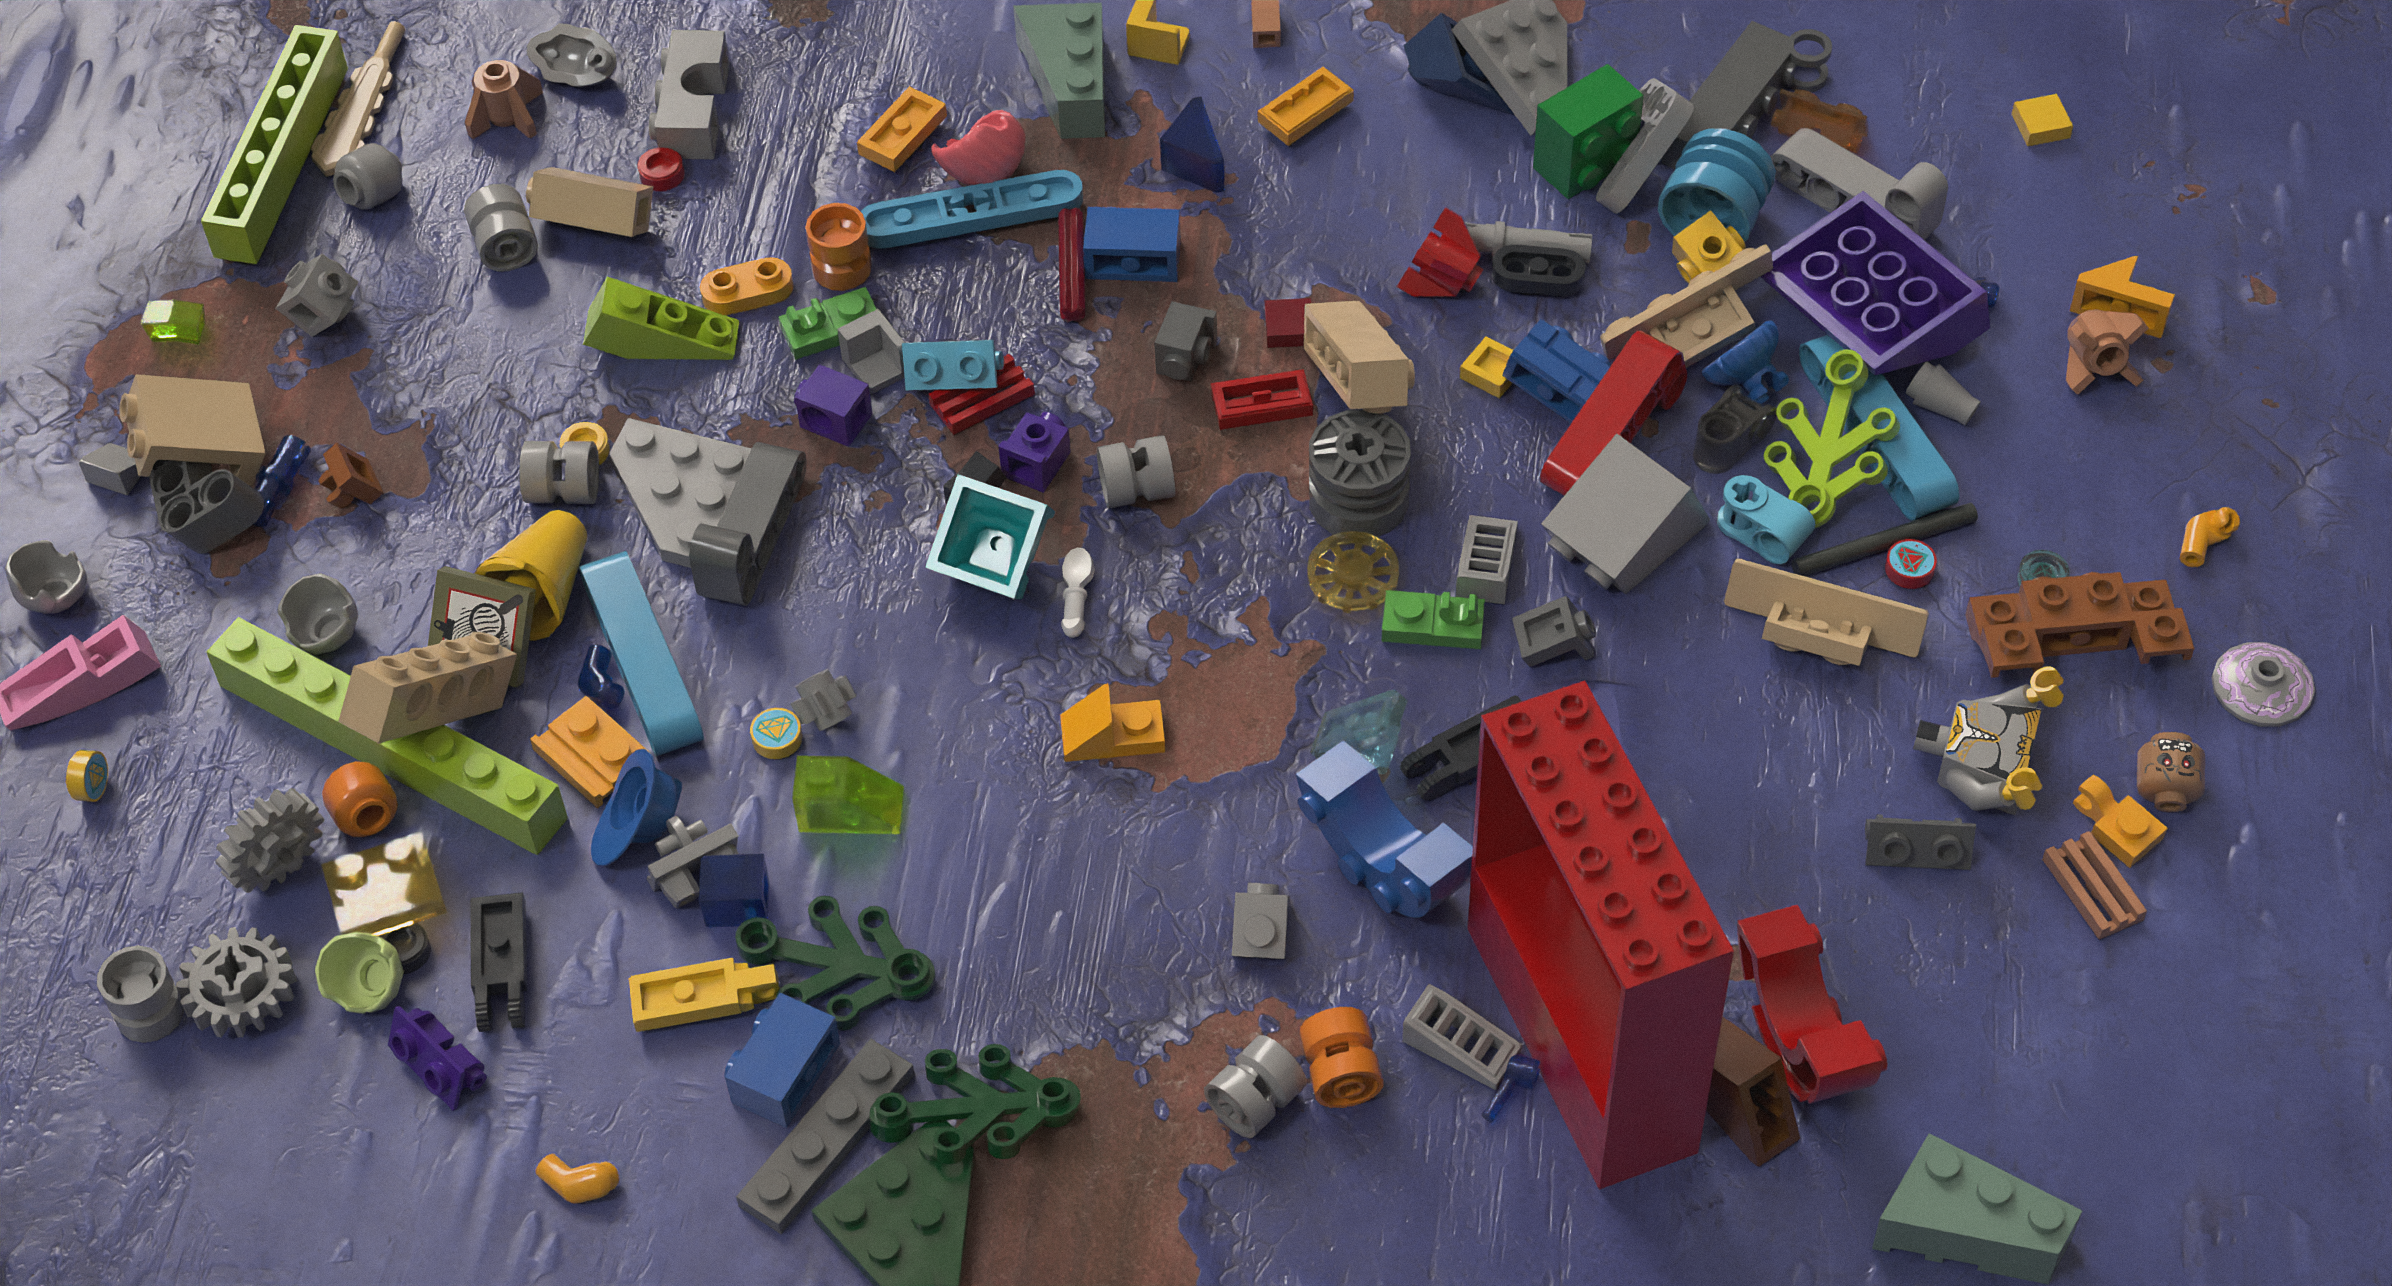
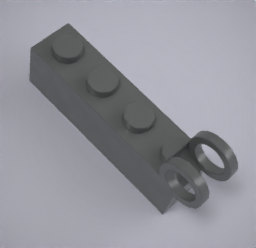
M1751 21L1689 100L1694 104L1691 117L1663 155L1661 163L1675 169L1686 143L1694 134L1706 129H1728L1742 133L1751 139L1756 131L1758 120L1764 113L1770 114L1779 99L1780 91L1785 85L1801 93H1812L1823 88L1828 77V68L1825 63L1830 59L1832 52V42L1829 37L1813 29L1799 30L1789 37ZM1811 40L1819 43L1824 48V51L1820 55L1812 56L1798 53L1794 46L1800 41ZM1797 66L1815 68L1820 74L1818 79L1810 82H1803L1794 78Z

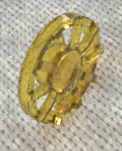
M1358 531L1341 532L1322 540L1313 549L1308 559L1307 578L1319 602L1326 603L1350 614V611L1369 608L1373 610L1377 608L1379 604L1385 601L1386 590L1395 591L1399 580V562L1394 550L1379 537ZM1355 543L1354 549L1342 551L1339 547L1341 544ZM1362 544L1371 546L1376 551L1369 556L1361 551ZM1330 549L1336 556L1334 562L1321 557ZM1383 556L1390 564V566L1373 567V564ZM1316 566L1334 571L1330 574L1315 575ZM1391 575L1387 584L1373 578V576ZM1336 582L1329 590L1321 586L1324 583ZM1369 585L1380 591L1371 595L1367 586ZM1342 588L1346 590L1345 598L1336 596ZM1359 590L1363 598L1353 599L1354 591Z

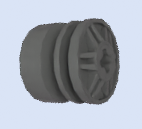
M1364 410L1340 412L1329 416L1316 427L1309 441V509L1320 526L1333 535L1349 540H1369L1389 533L1403 521L1409 508L1411 463L1410 439L1403 427L1385 414L1369 413Z

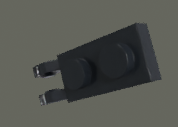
M1514 695L1432 737V742L1418 748L1415 752L1412 751V753L1407 754L1403 758L1399 767L1405 777L1408 778L1418 777L1419 774L1430 771L1439 760L1444 765V767L1438 769L1433 774L1424 777L1420 781L1421 783L1417 785L1418 788L1416 790L1423 800L1431 801L1436 799V797L1448 793L1456 783L1460 785L1477 776L1481 715L1522 702L1518 696Z
M520 892L471 898V988L475 997L477 1028L479 1032L492 1030L494 1015L490 995L508 993L507 1016L511 1027H525L523 991H527L526 900L524 894Z

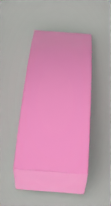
M122 615L83 643L71 634L1 682L0 715L5 726L10 730L49 721L99 702L136 683L161 667L145 631L125 615Z

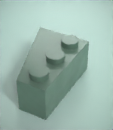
M1102 2L1013 5L1016 43L1020 52L1024 53L1033 80L1037 81L1042 92L1043 102L1060 139L1105 137Z
M1929 1133L1880 1217L1872 1249L1890 1252V1248L1925 1254L1924 1260L1942 1263L1943 1258L1978 1265L1977 1270L2049 1284L2073 1239L2082 1210Z

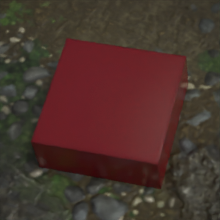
M1311 298L1264 300L1267 348L1304 346L1305 304H1311Z

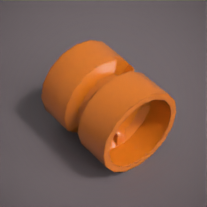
M831 203L813 211L807 219L805 229L815 280L825 288L838 291L853 289L864 283L871 273L872 263L866 222L863 214L856 207L846 203Z
M1336 1007L1318 1012L1304 1021L1300 1027V1038L1306 1061L1311 1065L1309 1067V1075L1316 1101L1320 1105L1329 1108H1346L1369 1101L1378 1095L1383 1088V1077L1377 1054L1372 1050L1373 1038L1367 1015L1362 1010L1354 1007Z

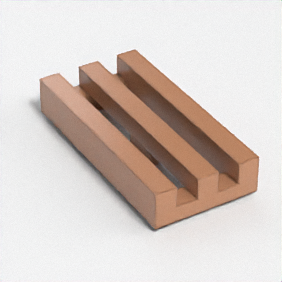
M2090 831L2081 834L2076 842L2071 838L2064 841L2059 849L2053 846L2045 850L2042 860L2099 940L2144 920L2147 913L2146 908ZM2070 859L2085 880L2087 889L2095 899L2100 901L2112 918L2111 921L2108 922L2065 861Z

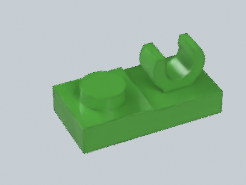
M864 287L823 300L822 303L817 298L811 299L812 306L797 311L794 306H789L786 314L778 316L780 328L796 360L839 346L838 328L877 309L867 288Z
M1386 590L1382 642L1481 649L1485 599H1478L1476 594H1470L1469 598L1451 597L1450 592H1443L1441 596L1431 593Z

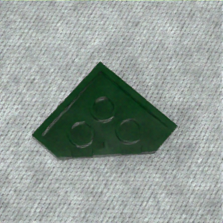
M947 1120L926 1122L811 1210L816 1224L873 1286H961L963 1252L966 1247L970 1210L969 1198L971 1180L974 1174L975 1154L974 1148L970 1146L966 1150L964 1159L956 1164H943L935 1159L933 1154V1136L942 1128L953 1127ZM953 1144L944 1145V1147L955 1146Z

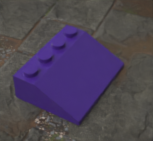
M1865 191L1860 192L1772 253L1773 269L1760 276L1843 349L1856 351L1862 357L1868 370L1874 375L1952 355L1990 329L1987 291Z

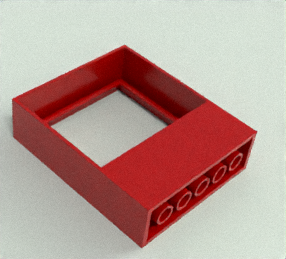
M1585 680L1481 715L1467 929L1599 1190L1698 1154L1734 950Z

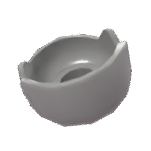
M48 540L22 545L9 555L5 566L14 599L24 608L44 614H53L69 609L82 597L88 579L86 571L81 562L78 561L74 551L69 552L68 555L61 554L54 548L52 542Z
M322 573L304 576L287 589L278 605V614L285 625L287 638L297 648L302 649L308 654L318 655L335 651L354 634L358 610L353 597L337 579Z

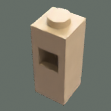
M549 167L535 171L533 177L528 182L526 200L530 204L529 217L633 237L648 232L653 186Z

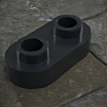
M1508 245L1499 249L1492 261L1493 281L1500 288L1510 292L1568 296L1578 292L1585 281V261L1578 253L1569 249Z

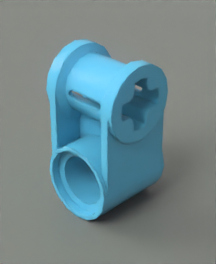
M1740 475L1727 481L1723 490L1725 504L1720 508L1717 515V525L1720 531L1756 551L1771 563H1786L1815 529V520L1812 514L1802 504L1786 498L1752 476ZM1750 491L1753 492L1752 500H1748ZM1732 515H1736L1734 524L1731 523Z

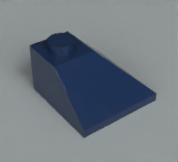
M1440 13L1403 45L1409 62L1408 71L1418 84L1422 86L1428 85L1444 95L1515 116L1451 31L1458 23L1455 20Z

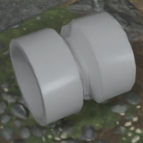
M492 184L482 187L471 194L465 202L464 214L471 234L475 238L474 241L481 262L487 268L495 271H511L530 262L536 255L538 242L520 193L514 187L505 184Z
M1164 435L1138 439L1134 448H1128L1123 442L1097 447L1099 476L1108 509L1135 504L1137 497L1143 495L1148 501L1175 497L1172 462Z
M525 441L521 450L519 468L520 489L523 501L525 503H553L558 496H561L566 504L595 503L599 487V458L595 442L567 441L562 448H558L554 441ZM562 463H566L565 481H562Z
M139 945L125 947L112 953L102 963L97 974V987L121 1034L132 1041L152 1042L169 1035L179 1025L184 1014V1008L180 1002L182 998L159 953L152 948Z
M1263 1035L1257 1036L1235 1057L1236 1066L1227 1065L1204 1087V1095L1215 1114L1234 1132L1246 1138H1253L1275 1117V1107H1285L1306 1087L1305 1074L1296 1059L1277 1041Z

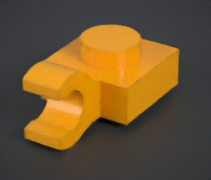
M2095 775L2089 777L2079 786L2078 790L2081 794L2073 801L2074 806L2082 814L2096 822L2091 831L2094 838L2127 867L2131 868L2164 839L2168 828L2129 795L2117 803L2107 784Z

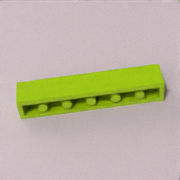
M299 25L294 26L201 220L214 258L252 264L258 263L348 70L337 31Z

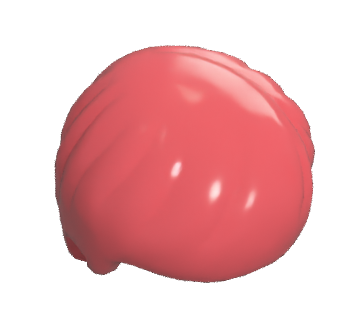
M996 110L979 119L962 139L948 140L947 147L939 148L933 143L932 155L949 175L967 186L1009 179L1018 168L1024 154L1025 133L1020 122L1012 114L1004 110Z

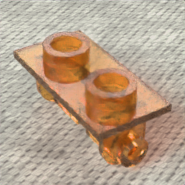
M1781 89L1782 110L1776 109L1771 121V126L1778 128V133L1791 137L1801 128L1813 130L1815 127L1821 129L1820 135L1848 151L1858 153L1863 136L1867 137L1868 118L1866 115H1862L1861 110L1845 103H1839L1837 106L1821 102L1816 95L1805 90H1795L1793 93Z

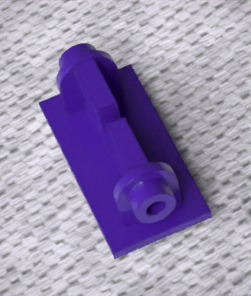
M400 1006L395 1007L388 1046L398 1060L405 1062L423 1080L431 1093L438 1095L452 1111L456 1110L461 1090L469 1088L474 1091L485 1083L487 1075L484 1073V1064L477 1060L461 1043L448 1050H444V1048L453 1044L454 1036L435 1018L431 1011H422L420 1008H416L407 1014Z

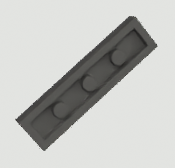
M870 1038L736 1196L738 1207L782 1234L871 1128L869 1111L875 1100L885 1093L894 1092L899 1094L915 1076L913 1064Z

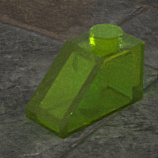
M797 756L792 801L799 832L901 834L905 795L903 785L848 756Z

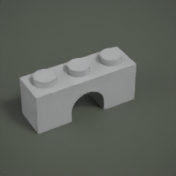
M672 30L669 48H662L661 71L664 76L663 80H657L655 84V103L658 109L657 113L650 114L649 135L651 140H657L658 148L673 149L680 154L682 159H714L719 122L714 95L705 94H725L730 66L725 31Z

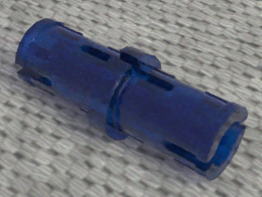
M285 435L267 466H261L256 474L257 482L254 489L262 495L264 508L258 520L253 524L254 526H267L280 500L284 495L289 496L294 488L295 483L293 479L311 452L310 447L304 446L306 442L299 437Z

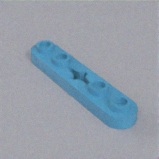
M1053 170L1003 179L987 184H976L877 202L866 206L861 210V213L866 222L868 246L873 248H889L1058 217V213L1064 208L1070 210L1075 207L1080 208L1083 203V186L1081 179L1075 173L1067 170ZM974 205L977 211L968 213L965 206Z

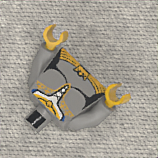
M2051 666L2043 667L2037 670L2031 677V686L2025 684L2002 694L1972 701L1961 700L1956 704L1951 727L1920 720L1913 749L1943 756L1937 782L1941 787L1949 789L1971 810L1981 811L1996 808L2015 815L2017 807L2024 810L2030 809L2036 801L2032 791H2039L2043 787L2036 772L2032 768H2028L2041 709L2036 707L2038 706V701H2041L2047 707H2057L2060 705L2064 695L2058 686L2063 684L2064 680L2055 668Z

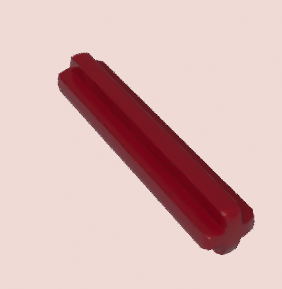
M1076 207L1071 210L1064 208L1058 213L1060 317L1067 323L1071 321L1080 322L1085 317L1083 212Z

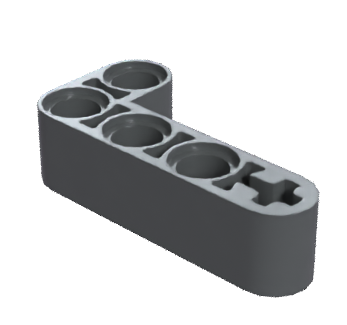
M761 442L754 444L717 527L701 523L694 531L690 545L689 560L698 596L747 606L751 602L802 486L807 464L805 452Z
M157 460L149 476L157 516L162 530L196 553H207L249 528L258 520L264 508V499L259 492L226 469H219L213 472L211 463Z

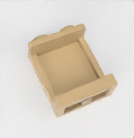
M136 374L129 394L124 393L121 397L120 419L122 422H127L129 430L127 452L130 458H135L138 476L149 477L157 460L229 464L231 473L246 484L253 485L266 453L249 383Z

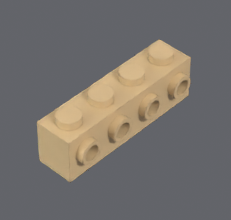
M1360 301L1305 304L1304 350L1350 409H1363L1369 413H1386L1391 411L1393 406H1407L1408 389H1412L1415 383L1413 362L1401 351L1400 346L1391 339L1387 330L1380 326L1375 316L1371 315Z

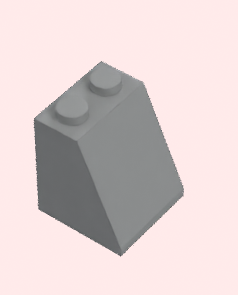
M1616 434L1541 524L1551 536V540L1547 544L1558 555L1568 562L1577 557L1588 566L1584 573L1605 590L1612 584L1626 594L1702 530L1710 521V518L1688 485L1623 437Z

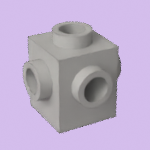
M322 253L306 264L303 261L298 262L290 270L284 280L288 288L275 309L313 337L335 322H340L348 314L354 304L350 296L359 282L349 275L341 264L329 259Z

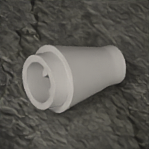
M1925 362L1917 372L1905 393L1914 399V405L1954 419L1964 426L1970 421L1981 403L1940 364L1935 367L1928 362Z

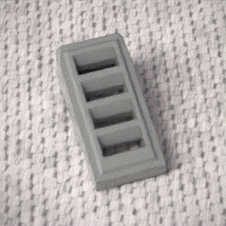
M1469 515L1457 575L1456 597L1469 598L1470 594H1476L1478 599H1485V602L1505 604L1518 521ZM1477 531L1505 535V537L1477 533ZM1475 542L1503 546V548L1476 546ZM1473 555L1498 558L1500 561L1473 558ZM1471 568L1498 571V573L1471 570Z
M1431 984L1427 985L1403 1023L1402 1042L1494 1090L1498 1088L1522 1051L1521 1043L1448 993ZM1434 1016L1438 1020L1433 1028H1431L1427 1024ZM1452 1025L1458 1031L1450 1041L1444 1036ZM1473 1036L1478 1041L1471 1052L1468 1053L1463 1048L1470 1037ZM1492 1046L1498 1049V1052L1489 1066H1486L1481 1060L1489 1047Z

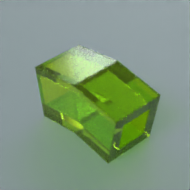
M181 300L147 301L141 320V325L152 342L179 341L199 344L206 323L204 304Z

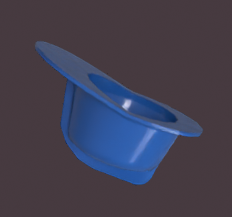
M646 749L636 750L625 761L618 775L613 794L597 824L591 844V856L598 866H608L616 861L630 843H649L659 838L668 829L666 821L675 816L682 791V782L655 768L653 756Z

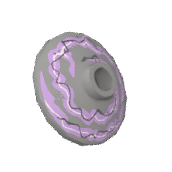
M2246 642L2230 648L2217 660L2211 677L2214 694L2223 708L2239 720L2259 727H2280L2297 721L2309 710L2315 693L2313 676L2305 663L2286 648L2267 642Z

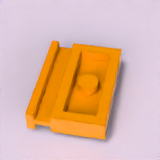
M587 696L548 724L549 730L540 737L535 734L530 738L533 750L597 808L602 806L603 799L614 791L618 775L627 758L636 750L646 749Z

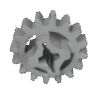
M290 788L285 795L276 789L266 802L260 797L256 798L254 809L249 807L247 810H240L236 820L238 824L225 828L224 831L229 835V839L217 844L216 849L222 855L215 862L222 869L221 873L237 889L241 887L246 893H250L256 885L262 891H266L273 879H276L281 884L286 879L287 871L292 873L302 868L303 855L308 856L315 852V849L310 844L323 835V832L318 828L324 822V817L318 812L319 808L304 793L299 794L294 788Z
M235 927L229 929L228 938L222 941L215 934L209 935L208 938L211 946L206 950L194 946L191 952L196 961L194 963H181L179 967L184 979L176 982V987L182 998L180 1002L188 1017H193L200 1030H204L211 1025L216 1037H222L228 1027H234L238 1038L244 1037L246 1026L254 1024L260 1031L264 1030L265 1022L263 1018L268 1014L280 1018L283 1013L278 1002L292 1001L294 998L289 985L297 982V977L286 947L280 948L276 937L272 934L262 940L257 928L254 927L247 932L245 937H239Z

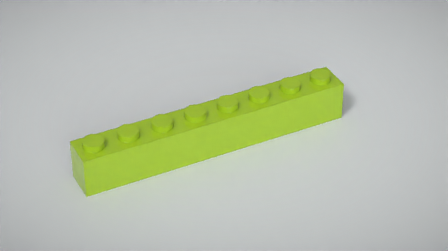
M240 617L206 651L220 687L353 758L377 766L383 774L537 856L568 819L558 784L446 725H440L393 740L377 743L338 722L351 676Z

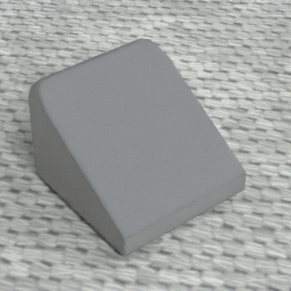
M108 443L85 455L79 461L86 482L124 495L130 493L141 477L138 476L135 458L128 456L127 448Z

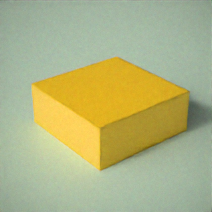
M2057 94L2014 102L2012 116L2027 147L2069 139L2071 137L2073 124Z
M1486 336L1460 366V379L1500 399L1512 384L1502 374L1513 350Z

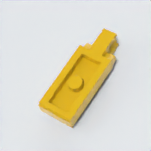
M733 958L633 975L629 978L633 1024L636 1032L740 1014L742 1011L746 1012L754 1009V1004L776 999V994L780 989L779 978L774 964L749 968L748 963H735Z

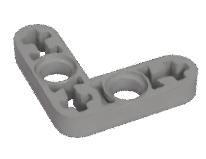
M1655 78L1650 79L1640 89V92L1644 95L1641 119L1646 123L1604 180L1596 196V201L1614 214H1618L1629 204L1686 125L1694 109L1693 103Z

